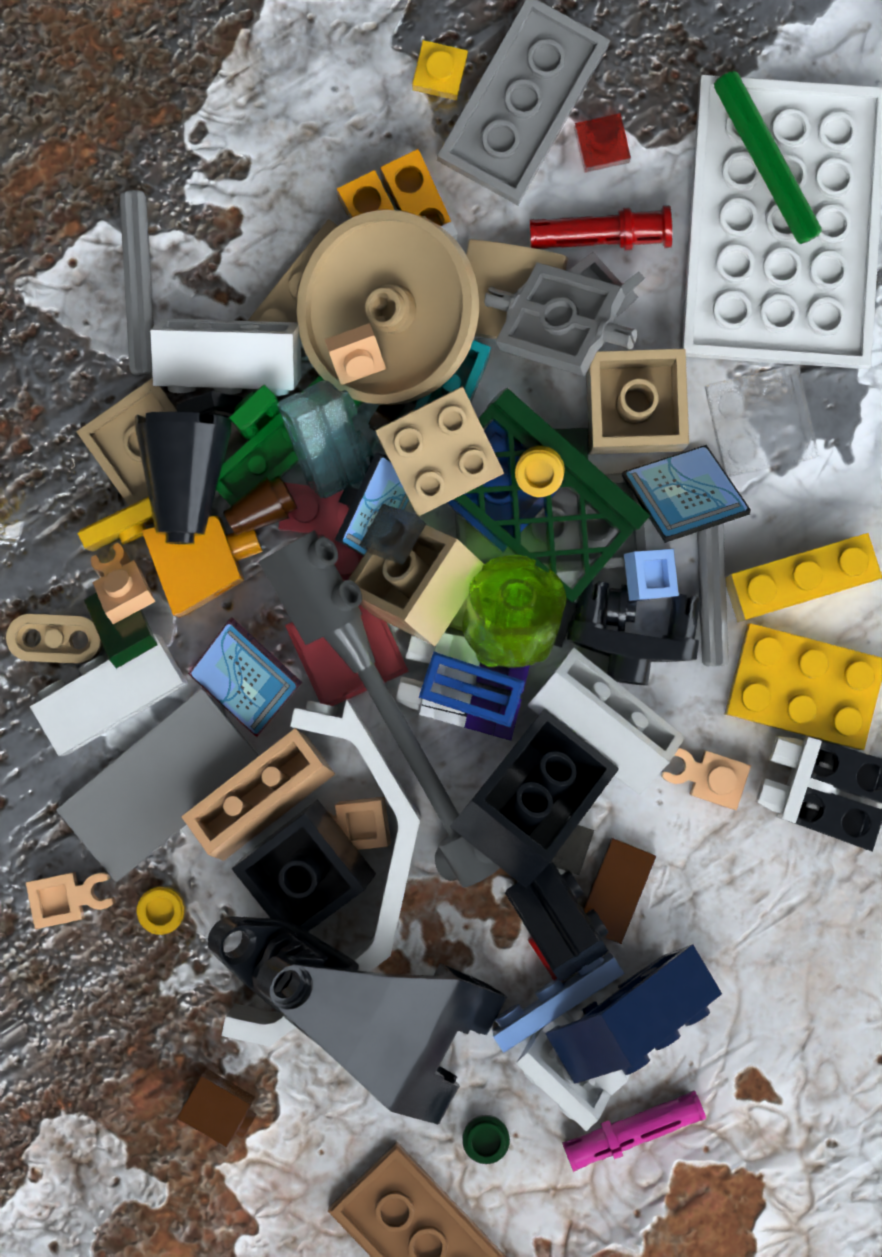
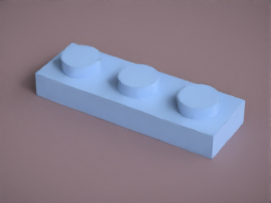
M608 953L591 964L583 966L578 971V974L564 983L559 981L558 978L547 983L535 993L538 997L537 1001L524 1009L517 1004L495 1019L498 1023V1026L492 1029L495 1041L503 1053L508 1051L625 973L613 955Z

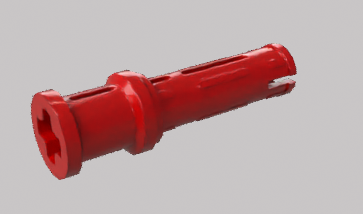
M663 205L661 210L632 212L631 208L628 207L618 210V215L530 219L531 248L534 249L619 244V247L624 248V250H632L634 245L662 244L664 248H672L673 233L670 205Z

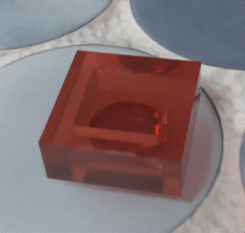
M621 113L575 123L574 131L584 173L630 163L631 155Z

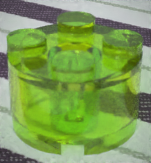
M505 555L489 560L483 565L482 570L473 577L469 586L462 628L467 643L476 653L478 661L488 667L498 665L513 668L524 667L544 661L549 657L557 638L566 605L564 586L560 578L551 569L547 573L535 566L536 560L527 556Z

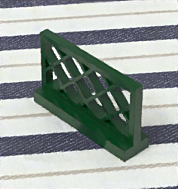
M505 388L498 392L478 419L482 428L492 419L506 432L507 451L494 453L497 458L507 457L509 486L483 487L482 484L465 493H476L477 505L465 494L453 500L566 600L573 603L633 531L639 530L651 515L511 390ZM514 440L525 450L515 451ZM535 446H546L555 450L561 456L565 467L563 481L559 488L568 487L577 495L578 515L553 517L551 495L544 497L545 517L519 519L517 491L522 489L517 485L515 478V457L521 456L527 449ZM510 491L512 520L494 521L485 513L484 493ZM585 503L597 514H586ZM604 519L618 532L605 547L588 548L586 520ZM578 520L580 549L555 551L553 522ZM545 523L547 551L529 552L522 546L520 524ZM512 525L513 537L501 526ZM589 553H599L594 561L589 564ZM581 554L582 575L570 588L557 576L556 556ZM548 556L549 569L536 557Z

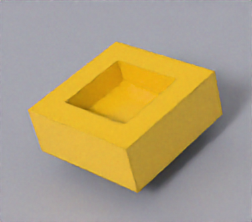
M423 40L412 83V90L457 101L467 63L468 50Z

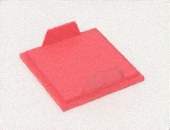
M359 605L358 607L362 612L363 625L376 661L374 665L384 682L409 672L387 622L373 616ZM293 622L285 625L321 704L335 706L346 701V699L367 691L359 675L349 668L324 637L305 645Z

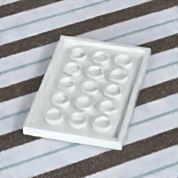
M701 75L698 90L682 349H686V357L856 369L870 368L872 363L882 199V87L741 78L822 227V232L818 237L807 243L799 244L714 89V83L720 76Z

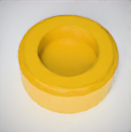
M531 447L520 456L515 469L516 481L519 487L531 496L545 497L551 495L560 487L565 472L564 462L561 456L549 447Z
M158 886L148 890L142 895L137 905L139 923L145 930L156 935H164L174 931L181 925L186 914V905L183 897L178 891L168 886Z

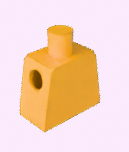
M219 516L209 517L205 535L195 536V544L192 545L165 543L166 535L157 534L155 527L142 531L172 614L178 618L188 615L245 581L238 561L263 552L256 530L244 532L239 536H236L234 532L227 534L224 523Z

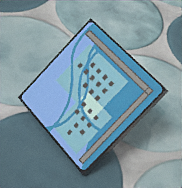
M707 445L622 472L623 479L641 507L651 515L649 519L664 543L750 515L751 509Z
M375 453L359 489L346 485L339 502L346 505L349 510L335 540L364 556L392 512L396 511L403 514L409 498L390 460L383 454Z

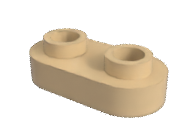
M24 614L14 619L6 632V643L10 652L18 659L30 662L84 664L95 659L103 647L93 621L82 616ZM36 629L40 633L41 640L37 646L30 647L26 643V635L29 631ZM83 631L88 637V643L83 649H76L72 642L73 636L77 632Z

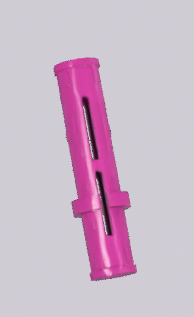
M693 1090L679 1098L654 1106L612 1124L610 1120L600 1123L602 1128L581 1137L562 1142L572 1171L575 1172L589 1164L613 1156L614 1160L623 1157L622 1152L674 1132L687 1125L706 1120V1116L698 1095Z

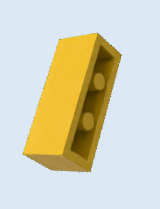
M865 533L730 574L726 577V588L738 623L882 579V574L869 533Z

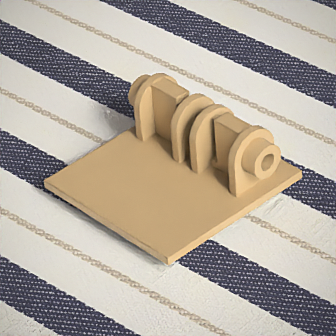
M463 386L375 430L379 442L418 517L504 474Z

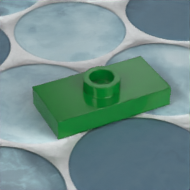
M264 384L257 392L253 391L248 394L235 407V413L229 418L238 432L249 441L280 413L282 408L277 397Z

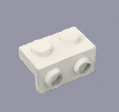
M565 1012L532 1036L516 1064L524 1071L525 1076L531 1083L542 1088L559 1105L561 1111L568 1118L575 1120L587 1131L599 1120L610 1097L628 1081L630 1074L625 1075L622 1070L574 1084L545 1034L557 1025L563 1026L575 1021Z

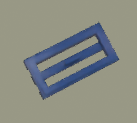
M433 651L419 698L511 727L525 681ZM439 664L513 688L511 695L508 697L438 674ZM433 683L507 706L505 714L502 715L432 692Z

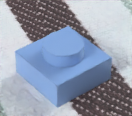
M674 549L634 551L624 554L629 601L679 596Z

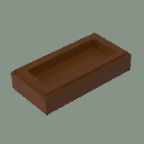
M612 837L583 910L587 913L594 908L609 932L604 938L622 944L656 855Z

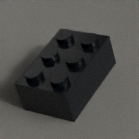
M544 709L450 827L527 888L552 861L619 768Z

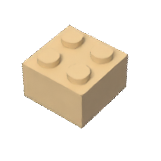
M686 349L598 351L586 372L589 455L683 452L689 445Z
M393 511L348 580L353 581L360 588L362 593L360 605L369 613L436 646L487 566L458 539Z

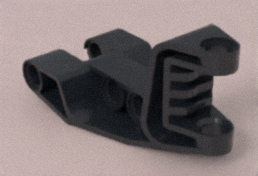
M229 916L215 923L208 936V948L221 963L261 999L325 1050L389 1111L437 1125L440 1124L460 1087L456 1082L457 1076L440 1066L458 1031L468 1034L472 1030L478 1034L487 1035L507 999L504 993L491 985L443 963H439L433 976L358 971L359 964L352 958L298 925L279 919ZM241 931L242 939L238 947L231 952H224V943L227 937L233 932Z

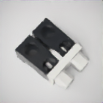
M776 737L769 760L792 768L787 785L763 778L755 802L771 811L777 812L776 818L873 852L882 824V809L840 796L839 792L843 791L882 804V758L811 737H802L801 740Z

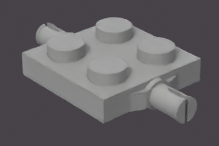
M537 262L527 282L516 293L513 294L490 287L488 289L489 294H485V306L507 312L506 322L496 339L500 351L571 373L585 376L598 349L605 342L632 349L633 343H636L637 340L636 329L613 323L625 298L622 287Z

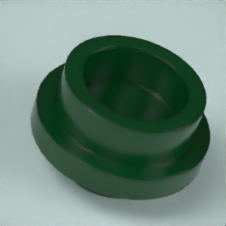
M481 1115L473 1118L466 1125L462 1135V1143L466 1154L473 1161L480 1164H492L502 1159L507 1153L510 1145V1136L506 1125L500 1119L491 1115Z

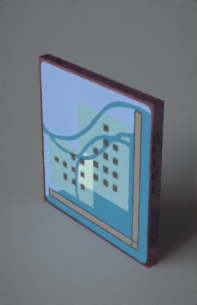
M232 617L188 673L256 737L262 733L303 683Z

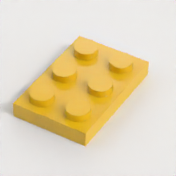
M749 623L747 624L724 715L864 751L882 683V658Z

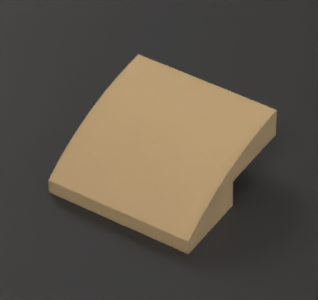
M469 239L466 256L474 271L479 294V317L475 337L497 339L506 322V311L485 306V294H489L488 289L490 287L514 294L527 282L537 262L566 270L568 257L529 247Z

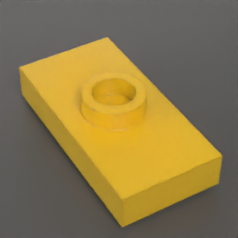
M149 496L80 529L77 534L84 548L94 552L119 539L122 544H127L143 536L142 531L146 529L145 526L154 522Z

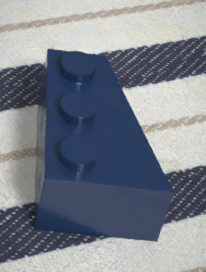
M693 944L661 956L619 984V990L599 1005L596 1001H593L581 1009L585 1015L581 1019L563 1026L557 1025L545 1033L574 1084L622 1070L625 1075L636 1072L650 1062L647 1054L654 1048L655 1050H660L681 1037L678 1029L684 1024L685 1026L693 1025L710 1014L707 1006L721 996L722 992Z

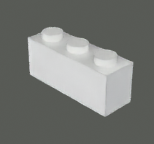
M160 319L150 330L153 386H167L169 392L188 393L195 391L196 387L214 388L215 392L237 394L242 392V389H260L265 384L275 396L288 394L289 390H294L301 379V339L297 322Z
M153 634L157 641V646L117 669L110 660L106 661L104 655L80 667L78 670L82 676L66 685L63 679L37 693L41 700L31 705L30 708L58 756L69 755L188 684L160 635Z
M575 648L570 651L527 705L538 715L544 709L612 762L619 768L614 776L638 795L670 763L685 739L682 733Z

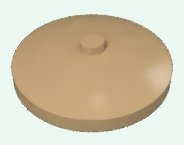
M399 210L366 212L336 227L323 239L310 257L298 290L297 323L299 325L300 339L309 361L317 373L331 387L347 397L365 403L380 405L404 404L419 400L440 388L463 363L474 340L478 325V286L471 263L461 246L446 230L436 223L421 216ZM370 323L386 369L341 385L324 339Z

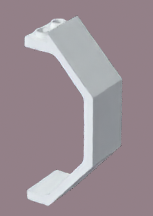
M346 699L342 718L336 716L338 707L307 701L306 710L294 708L290 727L343 738L352 742L361 753L398 820V832L375 935L368 943L350 956L359 964L358 971L370 972L391 956L421 816L351 700ZM235 1004L225 1017L221 1036L270 1047L294 1029L295 1026L277 1011H267Z

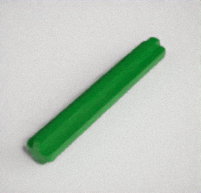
M731 71L720 76L714 83V89L796 241L799 244H804L815 239L822 232V227L740 75L736 71Z

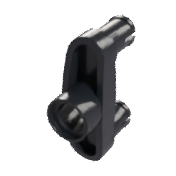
M592 580L578 596L575 620L569 621L567 641L593 652L610 656L607 675L616 682L648 686L651 662L697 660L699 640L695 639L702 598L690 596L689 598L684 594L671 597L672 604L667 635H662V638L607 630V626L602 625L609 583L598 581L594 584V580Z

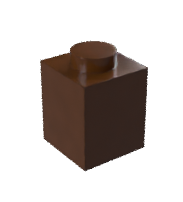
M206 1068L177 1119L227 1147L234 1135L240 1139L244 1138L257 1114L249 1110L255 1096Z

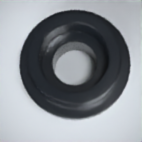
M621 584V589L609 588L606 617L607 626H618L617 631L624 632L626 622L635 623L637 600L629 601L627 584Z

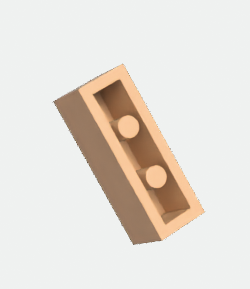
M294 728L181 817L206 853L224 861L333 777L335 772L310 738Z

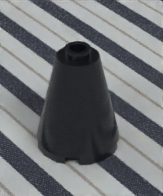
M149 412L146 413V418L140 415L135 416V430L155 531L157 534L166 535L165 543L192 545L195 544V536L205 535L232 431V421L230 418L214 415V424L203 423L200 413Z

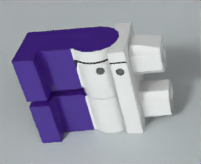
M444 633L437 645L433 646L411 635L406 659L430 664L434 651L525 681L526 684L533 651ZM439 664L438 674L475 686L479 683L512 692L513 688ZM401 676L395 701L409 708L419 710L418 715L512 741L522 699H519L511 727H507L421 699L419 694L423 682ZM433 683L431 689L432 692L502 715L505 714L507 706L437 683Z

